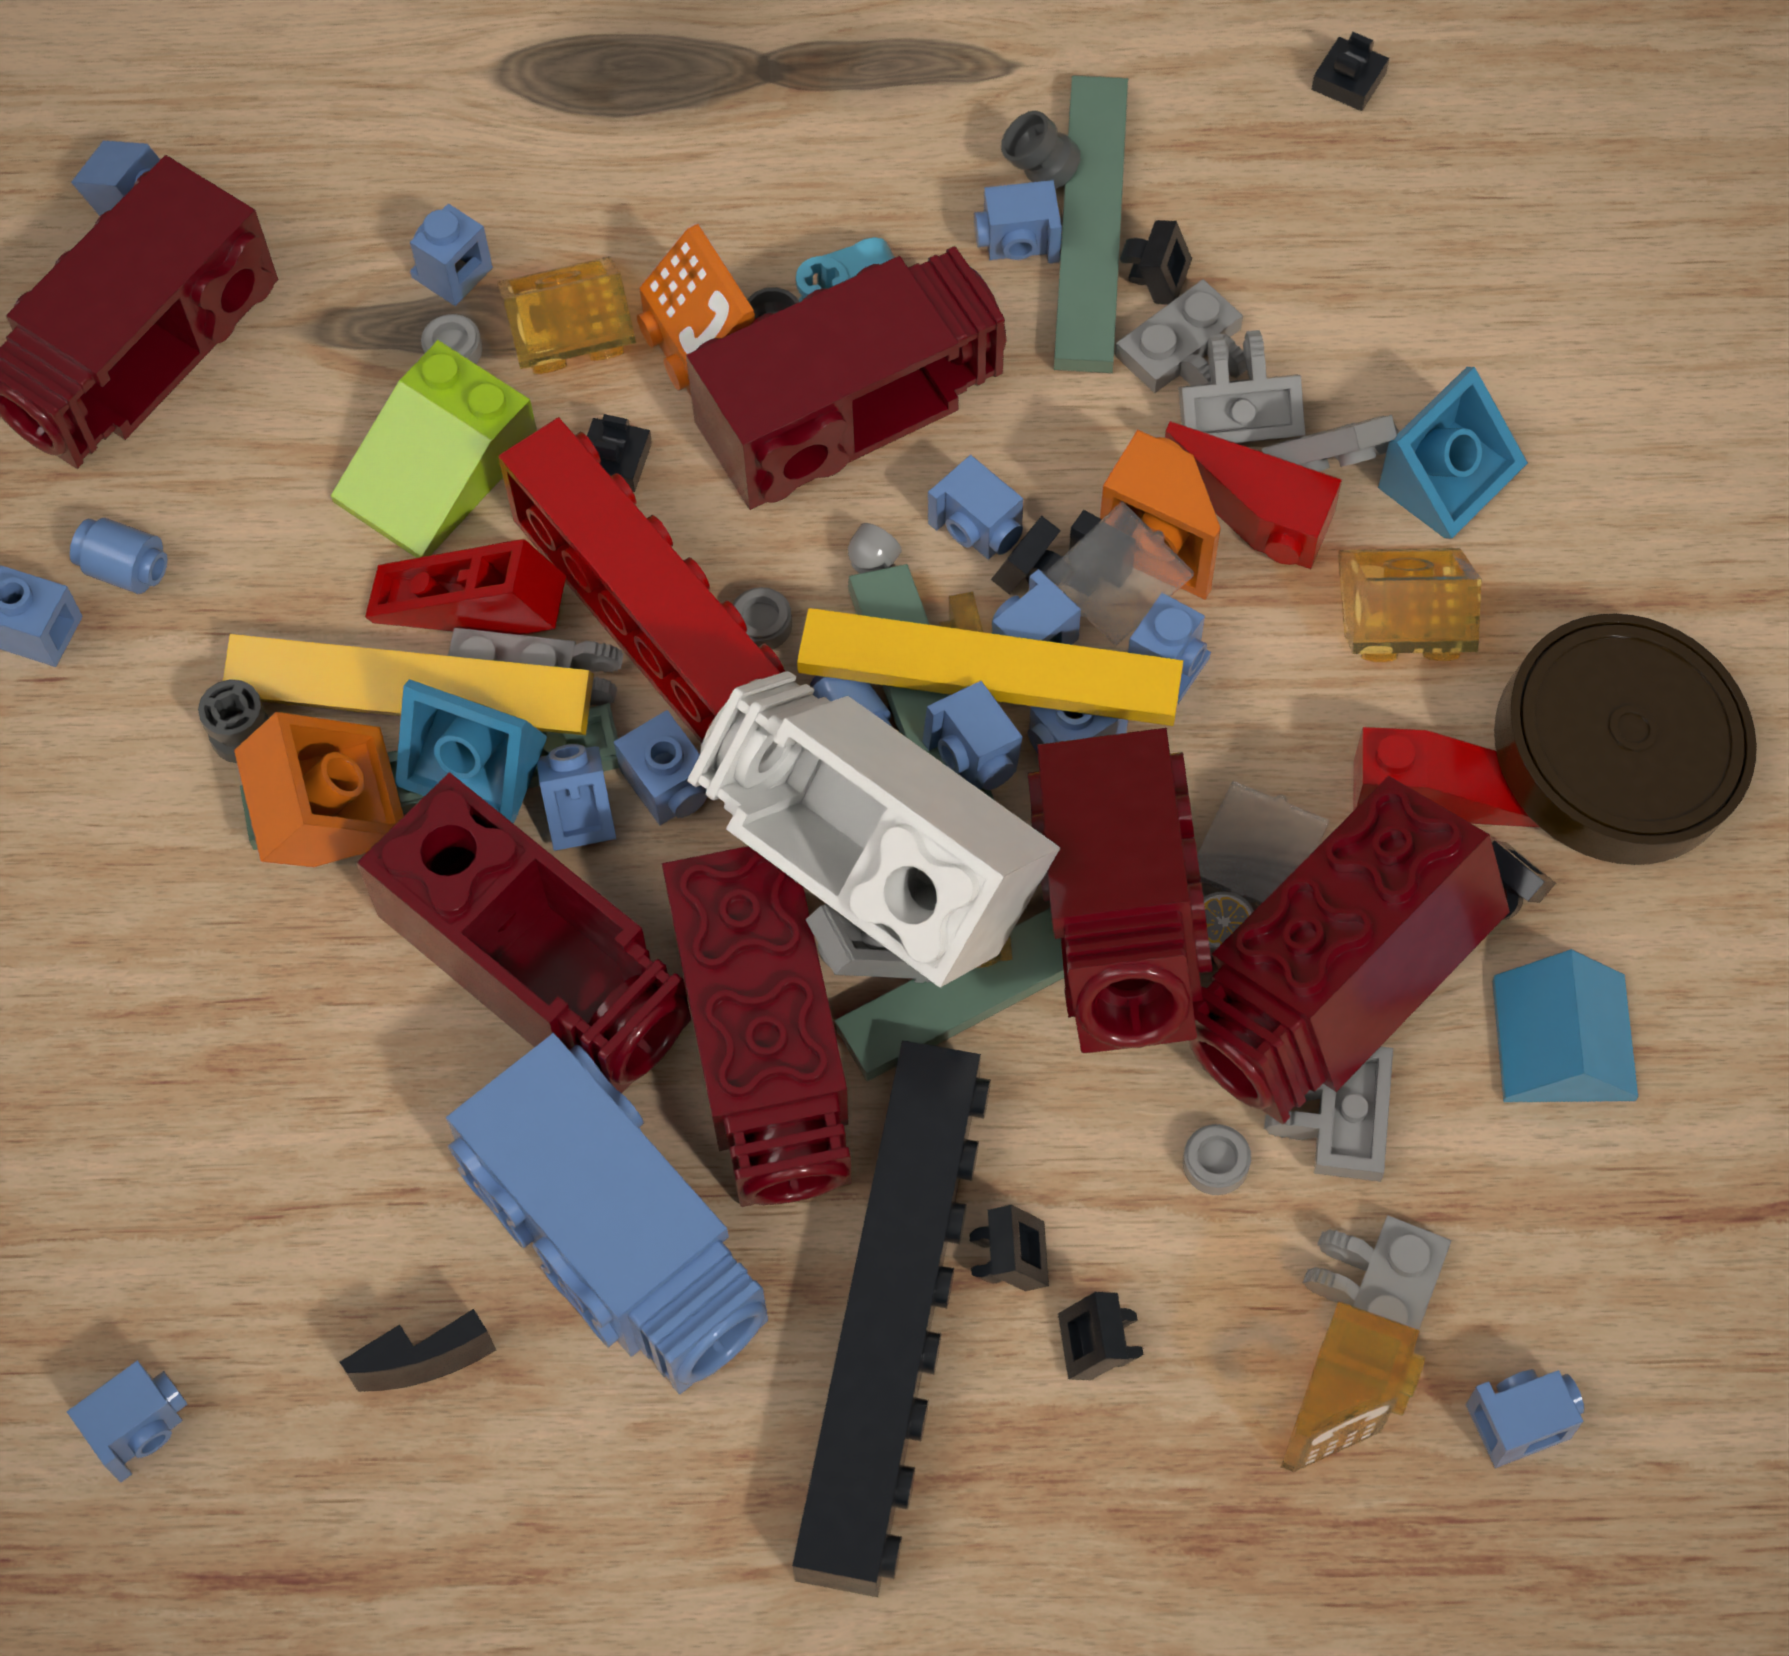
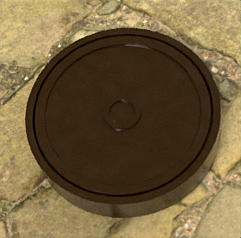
M1598 614L1572 620L1551 631L1533 647L1511 676L1502 692L1495 715L1494 738L1498 762L1503 777L1519 805L1541 829L1557 841L1579 853L1606 862L1627 865L1653 864L1677 858L1693 850L1703 843L1734 812L1743 800L1754 774L1757 751L1755 727L1746 699L1731 674L1711 652L1693 638L1669 625L1645 617L1628 614Z

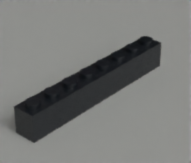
M902 1040L792 1565L795 1582L878 1598L882 1577L895 1579L902 1544V1536L891 1534L895 1508L908 1510L911 1500L916 1467L904 1465L909 1439L922 1441L929 1400L917 1398L922 1372L935 1374L942 1333L930 1330L935 1307L948 1308L954 1268L943 1266L947 1243L960 1244L967 1204L956 1202L960 1179L969 1181L973 1179L979 1141L970 1140L968 1136L972 1117L985 1118L990 1093L991 1079L980 1078L981 1054Z

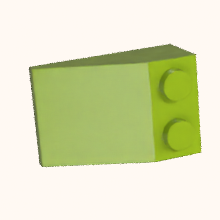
M437 340L398 381L330 495L332 502L414 557L419 558L432 555L503 478L498 455L537 431L531 400Z

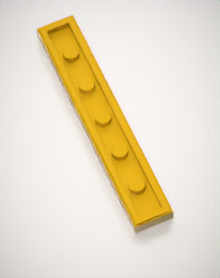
M808 608L797 668L798 673L950 695L982 681L994 699L999 702L1174 726L1184 660Z
M230 634L223 681L231 679L248 683L257 691L262 702L401 716L403 686L410 679L526 720L539 731L586 736L594 673L583 669Z

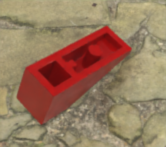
M1170 421L1165 431V438L1174 441L1184 451L1194 456L1215 514L1254 550L1265 553L1269 558L1281 564H1297L1312 569L1336 511L1342 479Z
M525 539L380 564L377 567L365 618L375 624L452 632L454 628L521 635L552 630L556 626L566 575Z
M1362 728L1354 758L1353 811L1390 776L1471 824L1539 827L1527 815L1510 791L1503 777L1495 750L1428 730Z

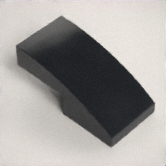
M472 1309L415 1346H413L399 1324L340 1361V1364L358 1392L385 1391L426 1383L452 1374L496 1351V1348L486 1327L475 1310Z

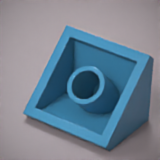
M1466 367L1397 434L1394 440L1389 442L1378 489L1443 538L1452 539L1528 464L1475 367Z
M409 679L403 686L395 784L397 787L425 796L450 772L509 821L514 823L547 736L526 720Z
M1571 949L1494 975L1492 984L1503 1102H1608L1637 1100L1638 1089L1625 974Z

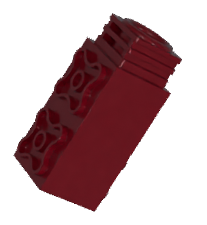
M167 155L150 171L140 175L133 188L111 210L104 212L97 219L94 227L71 250L63 253L56 261L54 267L31 291L22 294L16 301L13 309L6 315L12 331L6 336L7 341L0 347V416L35 448L46 454L61 458L76 469L84 463L83 459L88 454L92 455L98 448L97 444L102 439L106 440L112 433L126 440L218 343H222L230 337L236 324L255 304L262 302L268 297L274 284L278 281L256 210Z
M956 246L946 249V253L940 256L936 254L929 257L928 261L921 265L916 263L907 267L900 255L882 264L869 265L863 268L856 276L828 289L815 290L807 295L803 301L775 314H764L756 318L749 326L723 338L710 339L701 344L695 351L687 354L686 360L694 422L749 510L766 502L775 503L788 497L796 488L816 478L833 476L840 472L848 463L958 411V395L966 392L970 386H979L985 383V379L991 376L997 377L1003 374L1004 350L1007 343L1005 318L985 280L975 269L968 265Z
M1167 727L1038 744L1039 771L1028 772L1032 828L1060 847L1041 881L1044 902L1050 901L1055 939L1061 938L1065 1001L1068 1017H1075L1081 1052L1087 1054L1195 1040L1197 1038L1193 1002L1203 1001L1199 973L1213 972L1183 752L1170 753Z
M450 772L357 862L379 918L532 1046L536 1047L552 1033L569 1050L576 1044L579 1045L620 1093H623L632 1082L647 1074L664 1057L682 1030L691 1021L684 979L677 973L670 976L666 964L661 960L651 961L642 928Z
M1388 776L1212 953L1218 971L1211 977L1212 983L1207 988L1201 987L1203 1001L1193 1002L1197 1038L1189 1041L1190 1048L1198 1062L1202 1065V1068L1237 1100L1249 1107L1264 1111L1281 1124H1285L1290 1118L1289 1111L1294 1106L1300 1108L1306 1102L1305 1095L1310 1090L1315 1092L1322 1084H1325L1337 1092L1510 912L1490 834Z
M749 846L662 863L719 1152L729 1150L740 1207L798 1202L823 1195L841 1186L850 1185L852 1183L851 1156L849 1147H846L844 1128L845 1125H849L847 1085L814 934L806 921L810 915L804 887Z

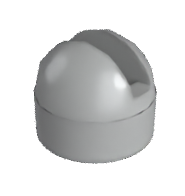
M870 523L861 524L848 546V556L852 567L859 574L890 568L902 552L900 544L892 535Z

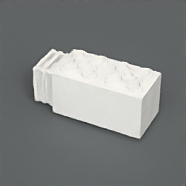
M789 671L764 679H755L748 684L736 687L729 700L717 713L708 728L701 744L700 756L687 779L694 787L703 786L706 788L705 795L713 801L720 799L725 802L724 809L733 815L726 830L938 987L948 984L998 956L1060 847L849 696L830 701L825 697L818 699L813 695V688L807 684L798 685L795 682L796 676Z

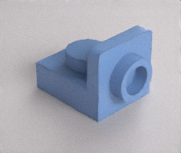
M569 744L557 747L550 751L548 755L541 756L537 762L539 783L553 850H562L616 839L599 747L585 748L583 745Z

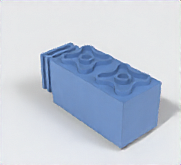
M552 1033L446 1116L455 1139L448 1145V1149L460 1165L457 1170L471 1190L490 1208L512 1238L523 1249L533 1242L532 1246L543 1262L540 1267L546 1277L578 1311L605 1346L609 1348L617 1341L630 1357L641 1350L648 1359H651L656 1364L657 1370L663 1377L666 1376L669 1379L672 1387L679 1395L694 1383L714 1374L727 1364L768 1321L763 1288L756 1280L753 1281L748 1275L746 1268L732 1257L730 1250L723 1244L729 1238L727 1227L642 1133L640 1127L644 1124V1121L636 1108L607 1080L594 1061L579 1045L576 1044L569 1050Z

